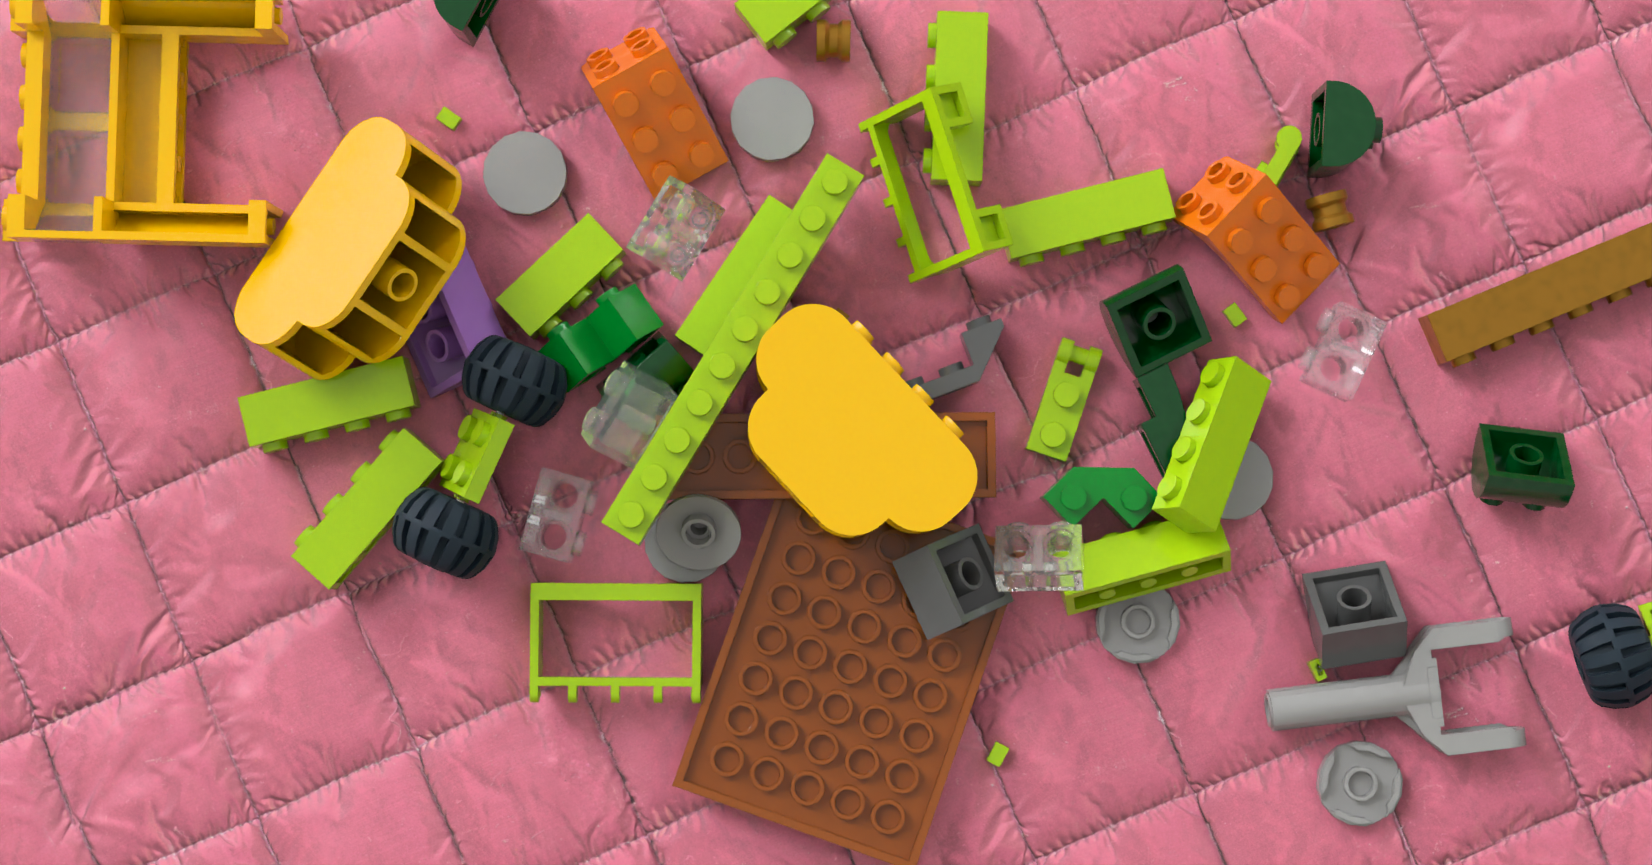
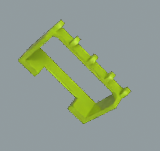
M961 82L930 87L858 124L861 133H870L877 155L870 159L872 168L881 167L890 195L883 199L885 208L894 207L903 234L902 237L896 239L898 248L907 247L915 271L908 275L910 284L951 272L1014 245L1001 204L976 209L951 130L963 128L974 123ZM924 109L970 249L935 264L928 256L888 133L890 124L898 123Z
M531 583L530 702H539L541 696L540 686H568L569 703L578 702V686H611V703H620L621 686H653L654 703H663V686L692 687V703H701V686L703 685V583ZM543 600L693 601L692 677L543 676Z

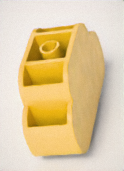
M373 117L356 125L343 138L242 288L235 307V323L239 332L250 341L317 380H326L337 376L355 358L372 364L382 362L393 356L406 343L463 255L466 243L465 229L462 222L452 215L462 190V180L458 170L386 118Z
M805 304L791 309L766 331L757 350L756 374L764 394L754 404L748 420V441L756 459L822 529L832 535L844 538L859 537L875 530L884 522L901 532L910 534L926 533L947 524L968 504L977 485L976 463L969 449L960 440L964 435L962 430L948 416L941 420L930 408L934 403L932 398L918 384L911 388L900 377L904 369L888 352L881 356L871 346L874 337L859 321L856 320L851 324L841 313L821 304Z

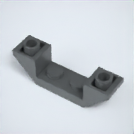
M986 315L966 323L968 331L961 333L960 339L971 366L964 368L962 361L939 369L940 378L924 383L923 377L920 376L906 381V383L911 388L918 384L932 400L977 384L1004 328L1002 319L991 321L990 316Z

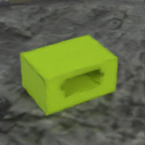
M445 106L436 117L438 121L453 131L456 130L462 121V118Z
M1235 302L1222 311L1233 328L1247 320Z
M1318 658L1306 662L1316 682L1328 678L1324 669L1321 668Z
M995 741L986 760L1000 767L1009 748Z

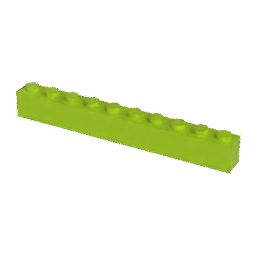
M826 154L601 523L638 546L642 544L757 356L758 346L763 335L779 320L862 184L863 174L830 154Z

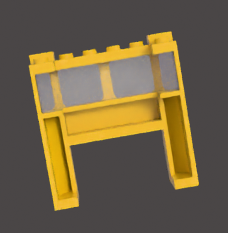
M9 0L11 15L10 31L21 38H26L27 43L22 44L20 51L21 64L23 68H26L25 85H21L19 89V105L24 110V126L19 127L17 134L18 149L22 152V168H19L16 173V189L19 194H8V199H4V206L1 212L2 241L270 248L274 239L268 237V235H275V218H282L283 210L266 200H249V205L183 203L189 42L289 45L288 35L278 27L283 22L282 8L275 7V5H283V0Z

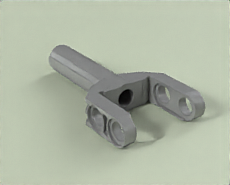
M1495 617L1424 626L1407 647L1406 656L1403 657L1390 675L1267 689L1264 695V706L1268 726L1273 732L1398 717L1439 752L1448 756L1527 745L1525 728L1522 726L1508 727L1497 723L1441 730V726H1445L1437 659L1432 657L1431 650L1499 642L1504 637L1513 635L1511 617Z

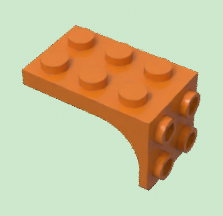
M640 27L625 35L623 38L624 42L610 50L607 47L601 48L590 54L586 59L587 63L581 69L654 200L657 201L729 160L663 39L654 27L648 29Z
M1228 156L1212 163L1207 168L1205 176L1191 190L1182 194L1174 207L1176 218L1173 221L1204 241L1228 265L1269 315L1281 324L1340 264L1267 174Z

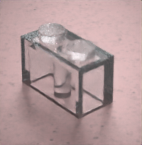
M624 360L619 370H614L607 378L604 385V395L597 407H592L584 417L581 435L590 448L634 469L678 395L667 382Z

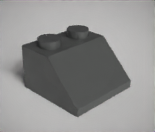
M979 523L928 544L892 562L927 640L1014 601Z
M1386 561L1302 574L1312 641L1322 669L1406 656L1408 621Z

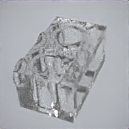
M669 175L626 248L657 269L683 282L726 209L696 188Z
M1342 301L1333 305L1332 309L1326 307L1315 328L1316 331L1321 332L1315 347L1308 346L1299 362L1298 369L1303 370L1299 381L1341 401L1353 400L1388 322ZM1342 320H1349L1356 326L1357 337L1353 342H1346L1340 337L1338 327ZM1325 358L1334 359L1340 367V374L1335 381L1326 379L1321 373V364Z
M542 467L519 549L566 563H572L574 555L581 557L587 538V532L581 531L585 514L593 515L599 495L598 491L592 490L594 481ZM564 484L573 485L578 493L576 503L570 508H563L556 501V492ZM554 524L560 525L566 533V541L558 549L550 548L544 539L545 531Z
M1059 521L1050 525H1029L1023 522H1014L1007 526H996L994 573L998 592L1084 591V539L1082 524L1073 525L1068 522ZM1059 551L1069 552L1064 557L1053 556V554ZM1015 552L1027 553L1026 555L1019 558H1014L1010 556Z

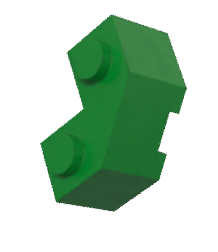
M636 284L622 291H619L616 286L609 289L595 300L598 307L585 319L570 326L568 321H564L546 334L550 341L538 352L557 361L565 368L568 386L566 393L599 375L607 369L606 366L626 352L629 354L664 325Z
M1072 467L1040 499L1068 528L1074 527L1093 507L1102 501L1128 529H1133L1152 511L1158 493L1135 468Z

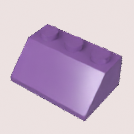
M466 246L457 267L406 341L430 398L437 397L462 386L464 362L480 341L490 335L506 338Z

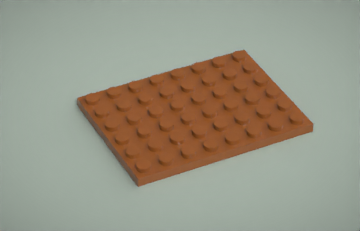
M774 499L672 786L893 865H917L1008 604L927 640L892 562L928 544L962 531L966 527L948 522L942 527L926 533L910 534L901 532L884 522L878 528L865 535L844 538L832 535L822 529L794 499ZM984 534L1008 589L1012 593L1027 549Z

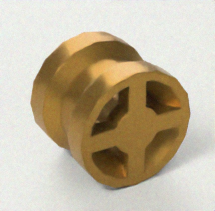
M817 19L816 62H825L828 58H838L841 62H850L851 20L842 19L838 24H830L826 19Z
M1346 189L1332 191L1305 200L1307 210L1311 211L1314 217V222L1311 226L1315 233L1329 231L1355 222L1353 213L1347 211L1345 204L1348 198Z

